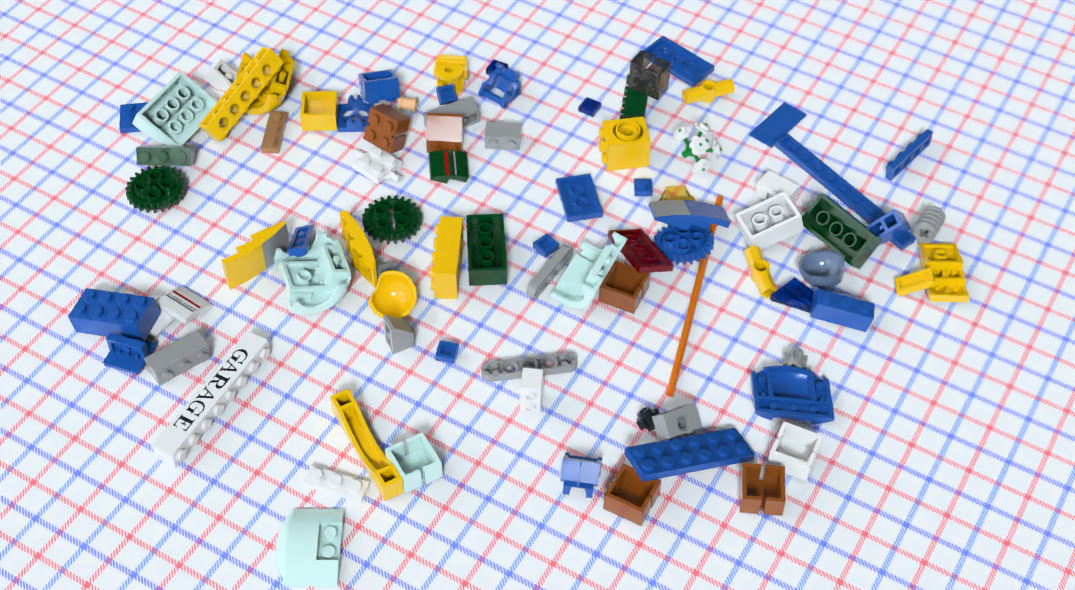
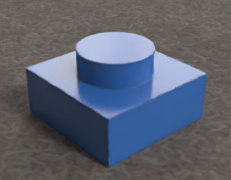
M453 85L436 88L439 105L457 101Z
M634 179V196H652V179Z
M545 234L533 242V248L546 258L559 249V243L548 234Z
M439 341L435 361L455 364L459 343Z

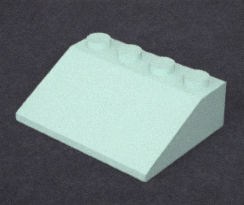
M179 71L136 114L132 124L145 135L167 146H183L200 128L198 125L215 106L217 101L182 71Z

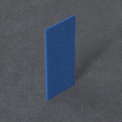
M784 102L751 131L749 136L772 148L776 140L791 131L807 114Z

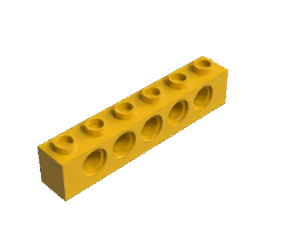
M262 47L198 126L213 140L220 142L225 139L229 130L238 123L241 115L247 112L250 104L260 96L262 89L269 85L271 78L281 70L284 61L271 48Z

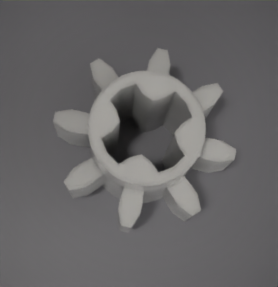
M792 348L789 350V353H784L783 366L806 369L808 355H803L804 352L799 348Z

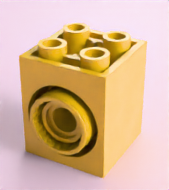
M644 117L602 121V128L599 129L601 141H598L599 152H602V164L606 165L607 171L649 167L651 140Z

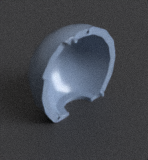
M828 250L811 252L801 258L799 271L804 281L811 286L831 288L841 283L843 279L845 257L842 254Z

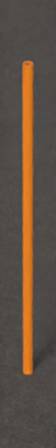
M722 195L717 196L715 205L722 207L724 200ZM711 223L709 228L710 232H713L714 237L717 225ZM706 254V259L701 258L666 391L668 397H673L709 254Z

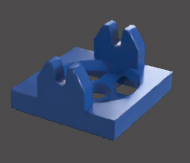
M350 95L347 100L348 104H339L337 131L365 132L366 125L370 124L367 120L373 104L364 103L360 95H357V99ZM347 111H353V114L350 116H343ZM359 111H365L368 116H362L359 114Z

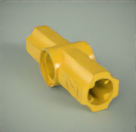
M732 79L718 82L705 80L701 86L682 90L683 102L685 104L698 101L711 103L715 100V97L734 93V82Z
M756 245L749 246V248L744 250V256L751 271V280L756 283L761 296L771 298L777 293V288L769 271L770 264L764 259L760 247Z

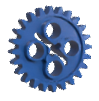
M692 224L689 231L672 225H668V228L662 227V232L657 231V236H654L653 241L671 263L675 262L676 266L680 262H682L683 266L686 265V262L692 265L694 260L700 262V258L706 259V254L710 255L711 250L714 249L713 232H710V228L705 229Z

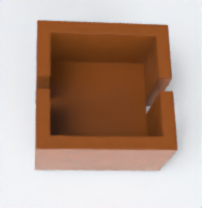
M384 103L370 108L367 120L370 124L366 125L363 139L390 154L403 150L406 135L403 133L408 132L411 118Z
M615 260L608 275H606L600 285L599 302L634 314L641 303V299H643L649 289L650 273H638L634 267Z
M623 463L615 476V480L612 481L604 494L603 509L642 526L650 512V508L652 509L660 495L662 480L655 479L642 482L635 469Z
M742 463L739 513L759 514L760 510L765 515L782 516L786 502L785 466L766 465L763 480H759L761 464Z

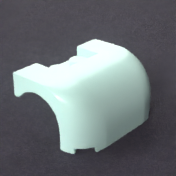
M318 231L308 253L302 257H289L288 252L283 251L281 248H276L273 259L277 271L282 273L289 294L287 301L292 314L322 312L335 306L344 297L352 278L351 271L341 244L338 240L327 236V232Z
M614 231L612 236L615 245L611 244L608 246L606 244L604 249H599L583 241L580 246L583 251L580 256L578 254L574 255L556 288L552 291L550 298L572 309L580 310L588 307L621 252L627 238Z

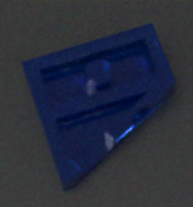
M794 277L772 293L770 300L811 313L813 290Z

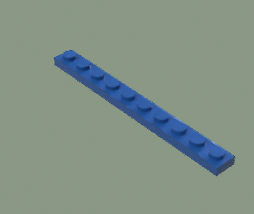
M787 134L775 141L777 149L868 224L886 214L791 135ZM907 231L890 242L902 251L913 244L916 237Z

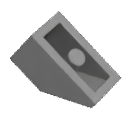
M389 315L383 316L385 341L393 354L415 346L414 337H416V332L412 326L409 327L406 320Z

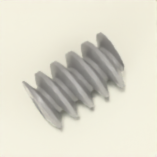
M936 206L924 209L912 230L913 236L916 237L918 242L925 244L932 242L946 219L944 211Z

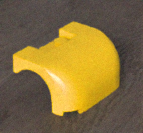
M281 48L279 57L284 61L281 70L271 78L269 85L262 89L260 96L250 104L248 111L245 113L251 115L267 114L270 111H274L283 102L295 66V60L289 55V51ZM247 52L243 54L236 79L253 59Z

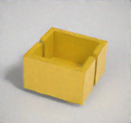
M337 91L302 92L300 109L302 131L337 130L339 106Z

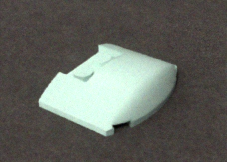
M292 509L280 528L275 549L277 570L284 579L282 583L285 587H338L344 509Z

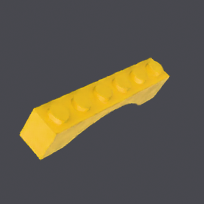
M349 388L330 396L332 412L384 501L404 493L402 477L394 464L377 445Z

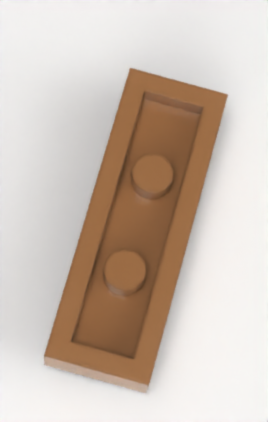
M270 111L261 145L262 153L279 154L288 119L287 112Z

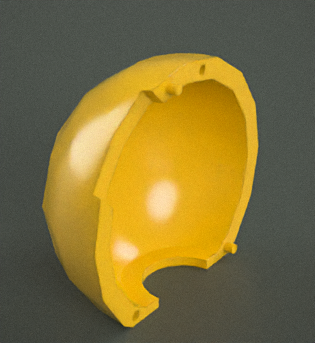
M394 270L383 272L378 279L375 291L368 300V304L373 313L382 319L384 315L402 319L411 313L416 304V287L411 278L403 272Z

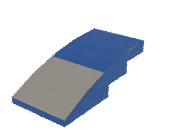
M663 200L649 202L648 204L654 220L688 231L691 224L709 229L711 223L728 228L731 223L723 207L705 202Z

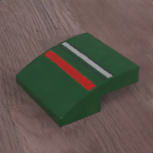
M453 150L429 152L430 180L446 184L449 179L467 182L469 176L466 152Z

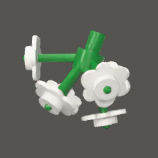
M695 122V127L700 131L697 136L692 137L691 143L687 139L690 136L691 127L683 126L678 128L673 133V140L678 142L684 140L687 146L686 150L681 153L682 157H694L696 163L693 164L692 172L701 174L710 168L709 164L711 162L705 158L699 159L697 155L713 152V157L717 160L722 154V146L712 135V130L707 123Z

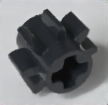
M646 406L636 414L638 416L636 424L641 430L645 428L650 432L655 429L652 416L660 414L656 407L652 409Z

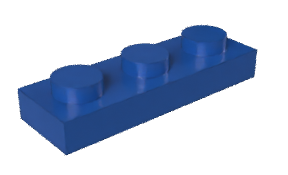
M314 224L295 228L287 249L289 257H302L308 253L315 234Z

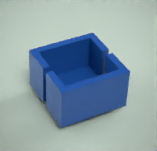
M392 69L358 74L360 94L366 102L375 104L379 100L394 101L396 98H400L399 79Z

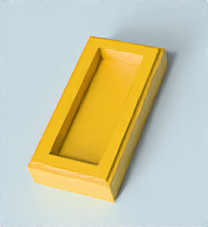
M930 267L895 278L898 296L936 286L933 269Z

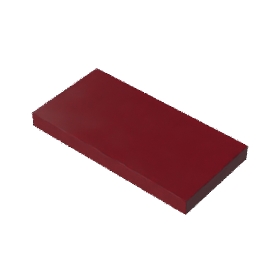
M642 229L608 231L607 237L614 245L615 241L612 236L614 231L627 238L621 253L638 273L673 271L674 265Z

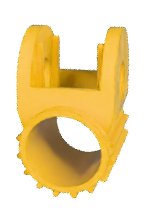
M439 54L434 65V77L437 78V87L452 83L455 85L456 95L463 91L465 80H468L466 56Z

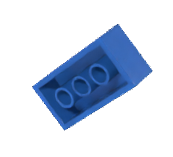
M86 288L68 315V318L75 331L79 333L105 337L109 333L120 334L127 338L139 339L144 342L161 312L153 297Z

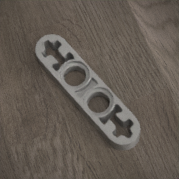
M563 244L529 283L526 295L534 299L539 297L571 259L574 251L572 247Z

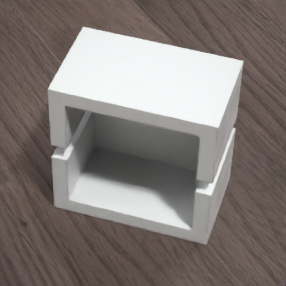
M783 422L770 451L767 465L785 466V474L807 481L820 451L823 436Z

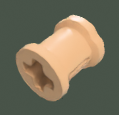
M400 95L398 109L401 111L402 109L412 110V112L416 113L418 98L414 97L412 99Z

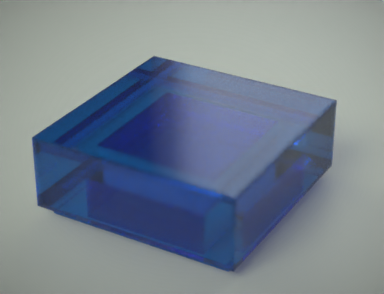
M586 97L579 105L578 111L594 117L600 110L602 103Z

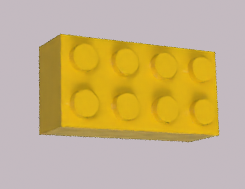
M440 216V223L436 224L435 234L438 236L434 238V249L436 250L432 252V263L434 264L430 266V278H433L431 279L430 288L434 290V298L457 299L464 246L463 217Z

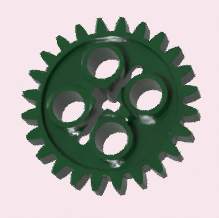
M155 165L154 169L148 166L147 171L141 169L140 174L135 172V177H130L131 182H127V187H125L129 204H133L134 209L139 207L140 212L146 209V213H149L150 210L156 213L157 209L164 212L165 207L170 210L171 204L177 206L176 201H182L181 196H185L184 191H186L185 181L181 173L178 174L177 170L172 171V167L165 169V166L158 168L157 165Z
M388 195L387 199L380 197L381 201L374 200V205L369 203V208L364 209L365 213L362 214L364 231L368 233V237L373 236L374 241L379 238L380 243L386 240L388 245L390 241L397 244V240L404 243V238L410 240L411 235L416 236V231H420V225H422L420 207H416V202L411 203V199L405 201L404 196L398 199L397 195L394 198ZM389 209L393 210L395 230H392Z

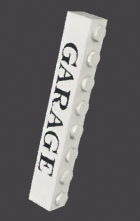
M250 331L243 336L152 444L155 458L174 467L186 458L187 453L198 443L202 434L209 430L212 422L217 416L222 414L225 406L234 399L239 389L245 386L248 378L258 370L262 361L268 358L270 348L267 339Z

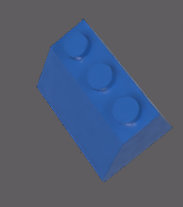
M814 286L811 318L863 332L868 330L874 319L875 304L873 302Z

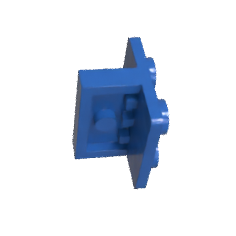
M109 333L106 341L110 351L103 364L107 367L139 375L146 364L144 358L153 353L156 343L147 340L143 342L139 339L134 340L120 334Z

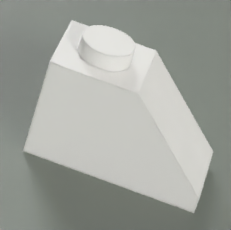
M219 59L208 68L203 78L214 88L227 91L235 81L237 73L225 61Z

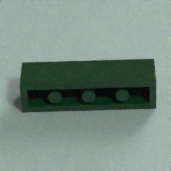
M632 68L631 74H627L626 85L628 86H625L624 96L626 97H623L622 108L624 109L620 111V119L644 117L645 119L652 70Z

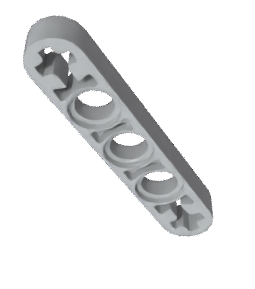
M571 352L487 362L481 367V376L487 382L522 378L524 366L528 364L535 366L534 369H543V376L569 373L577 368V356ZM546 362H552L554 366L548 368L545 367L544 364ZM513 367L515 371L506 372L505 368Z

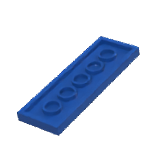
M736 428L626 447L624 453L642 482L753 461L755 456Z

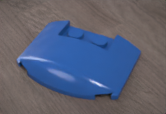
M768 366L758 373H755L754 370L750 373L754 412L758 416L771 421L773 418L811 421V424L834 421L835 416L829 379L824 377L822 381L813 376L815 372L793 366Z

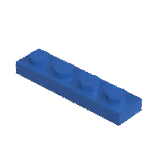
M927 129L920 133L913 143L910 142L903 152L900 151L893 161H889L885 168L887 170L885 178L892 181L930 145L933 131Z

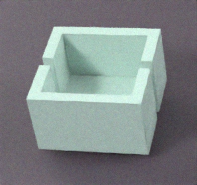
M423 432L406 439L408 454L406 456L402 441L385 449L386 457L394 464L402 477L405 494L421 487L423 481L425 484H428L443 477L442 462Z

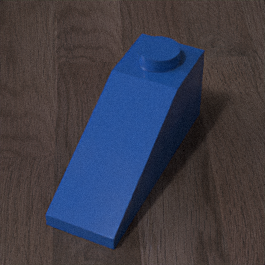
M896 209L891 210L867 226L883 239L879 245L896 239L912 229L904 213Z

